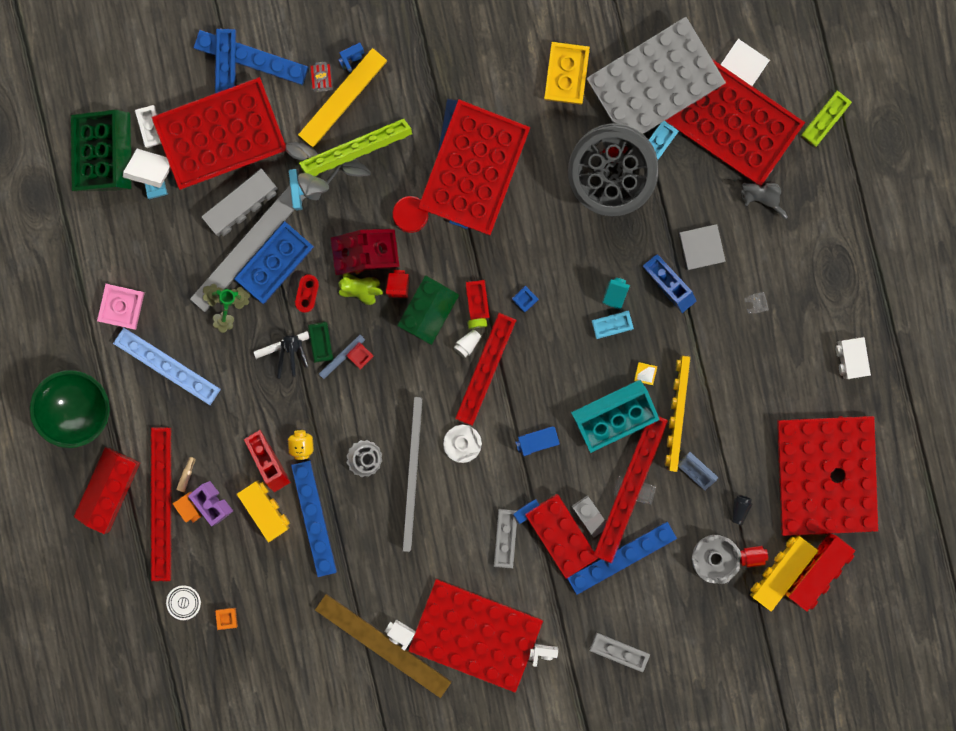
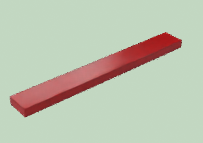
M659 417L660 420L644 427L594 552V557L609 563L613 562L667 426V419Z
M151 428V581H171V428Z

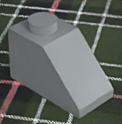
M588 496L572 505V508L593 538L603 532L606 521Z

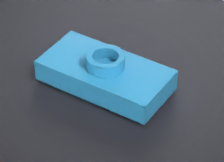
M292 169L289 170L292 205L295 210H302L301 195L304 194L298 184V171Z
M629 311L592 320L596 339L634 329Z

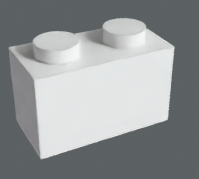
M865 338L837 341L836 354L841 360L839 365L840 375L844 379L871 375Z

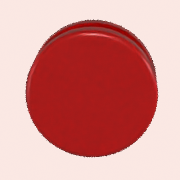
M407 196L395 204L393 220L400 230L407 233H415L424 228L428 221V212L418 209L421 199Z

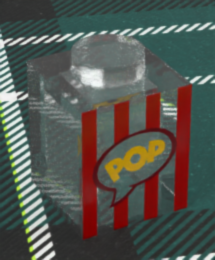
M317 62L314 66H311L312 89L314 92L333 91L332 68L330 64Z

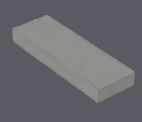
M498 510L494 567L513 568L517 520L513 514L517 510Z
M597 632L589 649L593 653L640 672L644 671L650 654Z

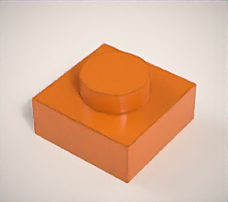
M236 608L218 609L215 611L217 630L238 627Z

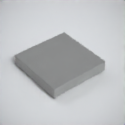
M717 224L679 233L687 270L726 262Z

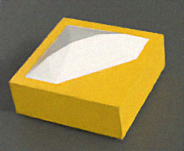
M638 362L634 381L641 380L642 383L653 385L657 366Z

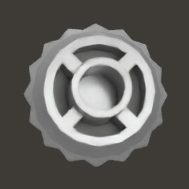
M360 440L358 443H354L353 447L349 448V453L347 454L349 470L360 477H369L371 474H375L382 463V453L374 442Z

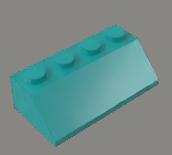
M641 380L571 412L590 453L660 420L649 393Z

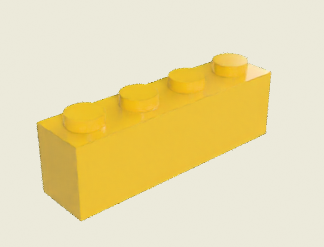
M798 535L792 536L787 541V548L783 553L779 552L773 566L771 568L768 567L762 574L763 579L760 583L756 582L751 588L752 593L750 596L771 612L818 552L816 548Z

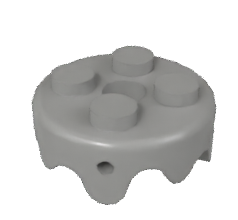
M710 535L701 539L694 547L692 553L693 568L706 582L725 584L740 569L741 552L735 543L727 537ZM716 553L719 554L721 561L718 564H712L711 556Z

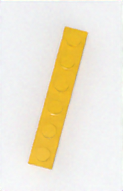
M680 356V360L676 362V371H679L678 379L674 380L673 387L676 390V398H672L671 409H674V416L670 417L669 422L672 434L667 439V447H670L669 455L665 457L667 470L674 472L678 470L690 357Z

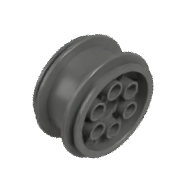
M623 124L598 126L586 133L576 144L568 164L569 183L579 202L597 214L621 216L631 213L640 208L650 198L655 189L658 179L656 152L651 142L641 132ZM603 142L606 153L602 154L595 145ZM627 142L633 147L625 155L624 153H622V151ZM617 147L620 152L619 155L616 157L610 156L608 153L609 148ZM593 156L601 158L602 163L599 166L591 163ZM628 157H633L636 160V164L633 167H628L625 164V160ZM616 163H618V173L614 172L613 174H611L610 177H608L610 174V168L608 167H613L614 165H616ZM583 166L594 169V172L583 173ZM644 168V176L632 173L634 169ZM592 176H599L601 183L593 185L590 182V178ZM632 177L635 180V184L628 187L625 185L624 179ZM602 186L605 189L600 197L595 192ZM615 186L618 193L611 196L607 193V188ZM620 188L626 189L629 196L623 198Z

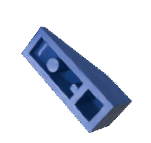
M658 254L643 265L646 272L681 313L697 302L690 288Z

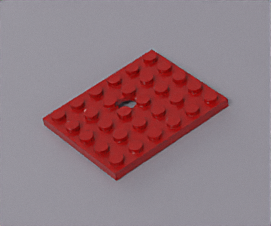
M874 416L777 420L781 535L878 531ZM836 468H841L845 473V478L840 483H835L831 479V472Z

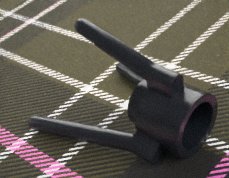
M297 335L284 336L283 341H280L281 351L277 379L281 378L285 349L287 353H290L292 377L296 376L294 352H297L298 348L304 366L306 368L309 366L302 347V340H299Z

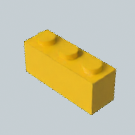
M258 480L237 493V496L266 540L270 542L290 528L288 526L290 522L284 514L281 515L278 511L279 505L274 498L270 499L267 492L269 490L267 486Z

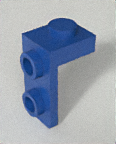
M554 426L519 436V441L516 442L518 452H522L523 456L560 444Z

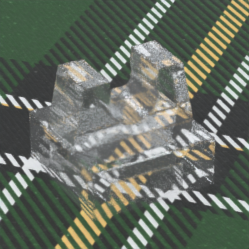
M764 292L752 294L744 299L745 302L753 303V308L747 310L748 314L769 310Z

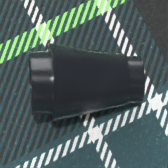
M737 495L736 499H734L733 523L743 525L753 505L751 498Z

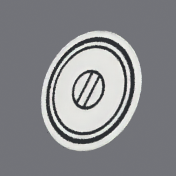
M189 586L174 588L168 594L166 600L169 613L179 620H188L194 617L201 605L199 594Z

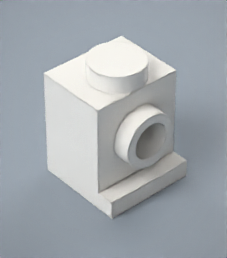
M395 620L394 623H389L384 632L387 633L390 637L389 640L394 644L399 645L401 643V649L405 651L416 631Z

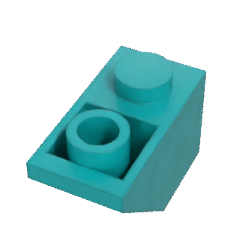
M616 277L614 280L611 279L607 284L602 304L621 309L630 286L626 284V280Z

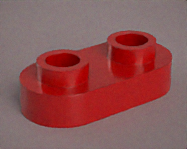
M305 275L299 282L295 305L303 313H308L315 307L319 289V281L315 276ZM308 281L313 282V286L311 288H307L306 283ZM304 300L309 301V305L307 307H304L302 305V302Z

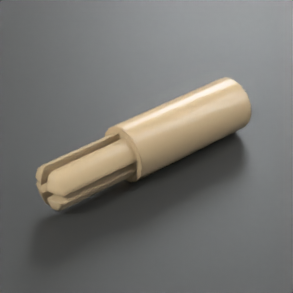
M189 457L176 490L185 492L196 460L195 458Z

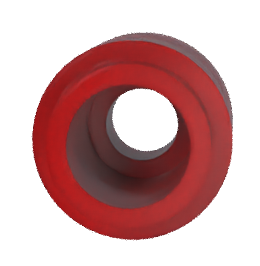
M762 546L743 548L740 551L741 566L765 565V561H768L767 549H763Z

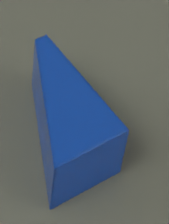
M536 499L513 514L518 524L528 519L525 515L526 513L539 506Z

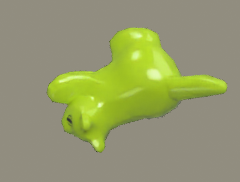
M348 273L344 274L343 279L339 281V287L341 288L339 290L340 296L357 297L366 305L374 304L376 301L375 295H382L383 291L377 288L380 286V282L374 277L360 279Z

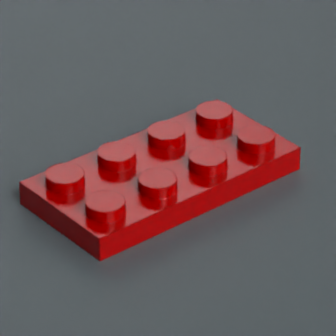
M558 493L525 514L566 579L598 559L593 556V549Z

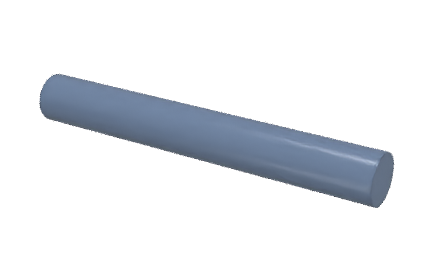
M359 335L319 375L325 379L347 358L346 355L359 342L362 344L365 339Z

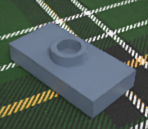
M691 452L678 462V467L704 490L718 479Z

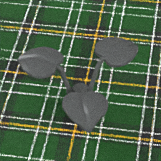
M301 142L286 144L287 153L295 159L307 160L318 155L316 150L308 144ZM353 159L339 165L327 181L308 173H301L298 175V184L306 198L319 200L321 193L329 190L328 184L339 170L350 176H369L371 172L364 164Z

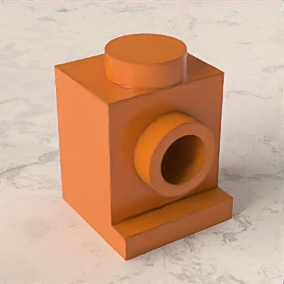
M189 492L174 502L173 505L185 522L191 520L194 523L202 515L188 497L192 493Z

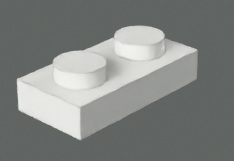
M152 105L135 110L145 147L149 148L160 145L161 141L151 118L157 115L155 106Z

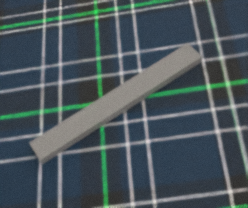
M290 185L190 298L204 312L208 310L210 305L202 298L204 295L203 288L216 284L217 288L220 287L225 290L295 210L292 205ZM301 195V201H303L306 197Z
M414 397L403 551L410 552L412 547L422 397Z

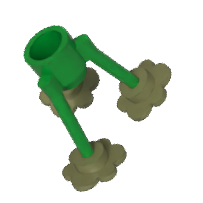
M216 284L205 286L203 288V300L207 301L210 306H214L216 303L224 306L221 314L213 316V327L218 328L221 333H225L227 329H232L234 318L231 315H227L228 307L234 304L237 309H242L244 305H248L250 292L242 287H238L237 290H223L220 287L217 288Z

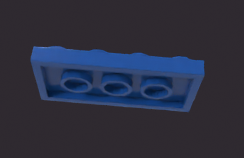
M284 222L234 279L262 304H265L311 252L314 246L288 223Z

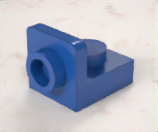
M361 43L339 52L342 58L338 60L343 70L347 68L349 73L352 72L348 61L352 60L353 62L362 58V54L365 52Z

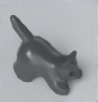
M742 183L743 190L741 191V196L745 206H748L752 201H758L773 208L784 219L788 218L786 212L779 207L781 188L778 184L766 183L761 187L756 183Z

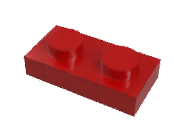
M485 280L466 282L470 319L490 318Z

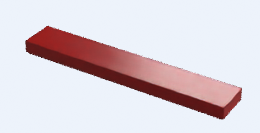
M498 313L455 419L473 426L516 319Z

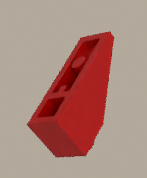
M394 270V273H389L386 295L394 298H408L409 274H405V270Z
M261 430L244 439L266 485L273 492L291 483Z

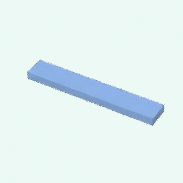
M124 327L113 343L209 405L212 404L221 390Z

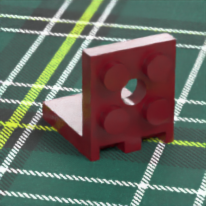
M395 229L357 230L331 237L335 275H344L365 269L400 267ZM379 245L382 247V253L379 251Z

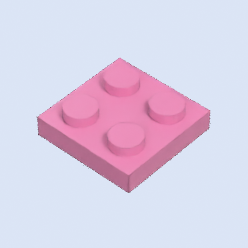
M105 284L97 321L136 330L145 292Z

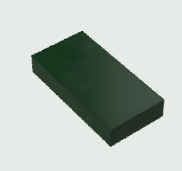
M328 323L308 325L314 363L334 360Z

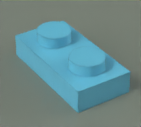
M666 121L659 125L649 139L654 147L657 159L660 158L679 132Z

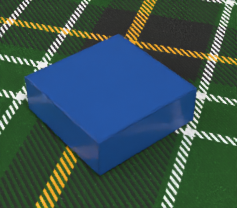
M526 286L512 298L524 313L539 300Z

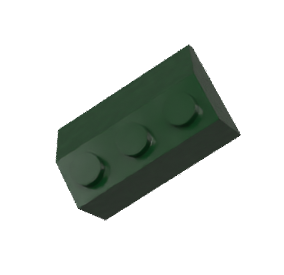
M425 275L398 327L432 345L457 301L459 294Z

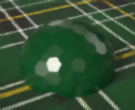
M72 370L60 371L45 378L34 390L30 403V418L37 433L47 442L65 448L80 447L96 439L105 428L110 412L109 399L101 384L90 375Z

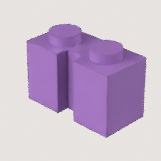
M209 481L199 486L188 497L208 523L214 526L231 514L233 510L224 499L219 501L216 497L219 492Z

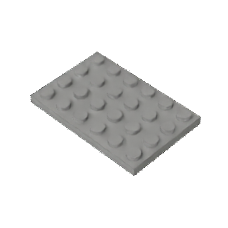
M687 17L674 23L587 78L614 124L630 126L642 134L726 83Z

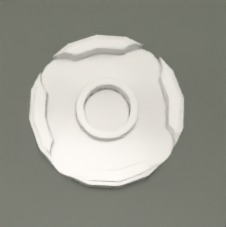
M458 425L447 432L443 445L449 458L456 462L465 463L477 457L482 443L480 435L474 428L468 425Z

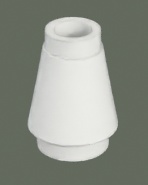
M473 329L455 343L454 350L463 358H466L467 355L470 356L481 335Z

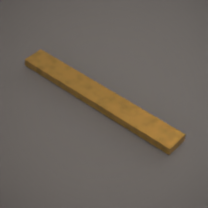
M328 594L324 596L315 611L439 698L443 696L452 681L405 649L404 651L401 649L402 646L391 642L388 636Z

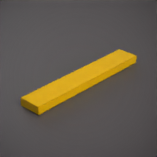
M372 48L298 135L314 148L387 63V60Z

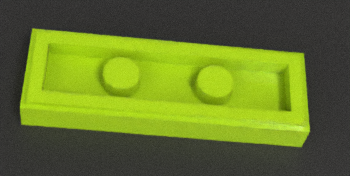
M837 90L800 136L813 147H817L852 102Z

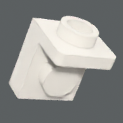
M535 644L534 649H530L529 661H532V665L537 667L538 656H541V659L553 660V658L558 656V647Z

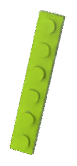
M401 119L299 162L303 173L317 176L319 173L352 161L364 154H369L371 151L385 147L397 140L404 139L412 135V130L408 123Z

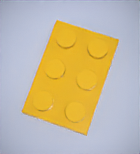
M552 42L544 100L582 105L590 47Z

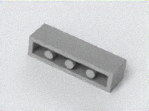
M260 169L205 213L202 218L217 236H225L232 230L231 226L235 223L240 224L247 218L246 214L250 211L255 212L262 206L261 202L265 199L270 200L273 198L278 188L267 174Z

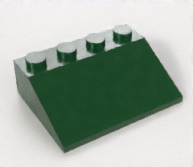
M107 110L71 115L72 191H118L131 189V179L123 177V172L131 160L130 113L120 110Z

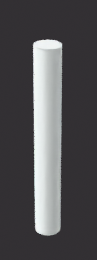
M308 331L297 335L299 340L302 341L310 338ZM281 342L254 351L256 359L281 350Z

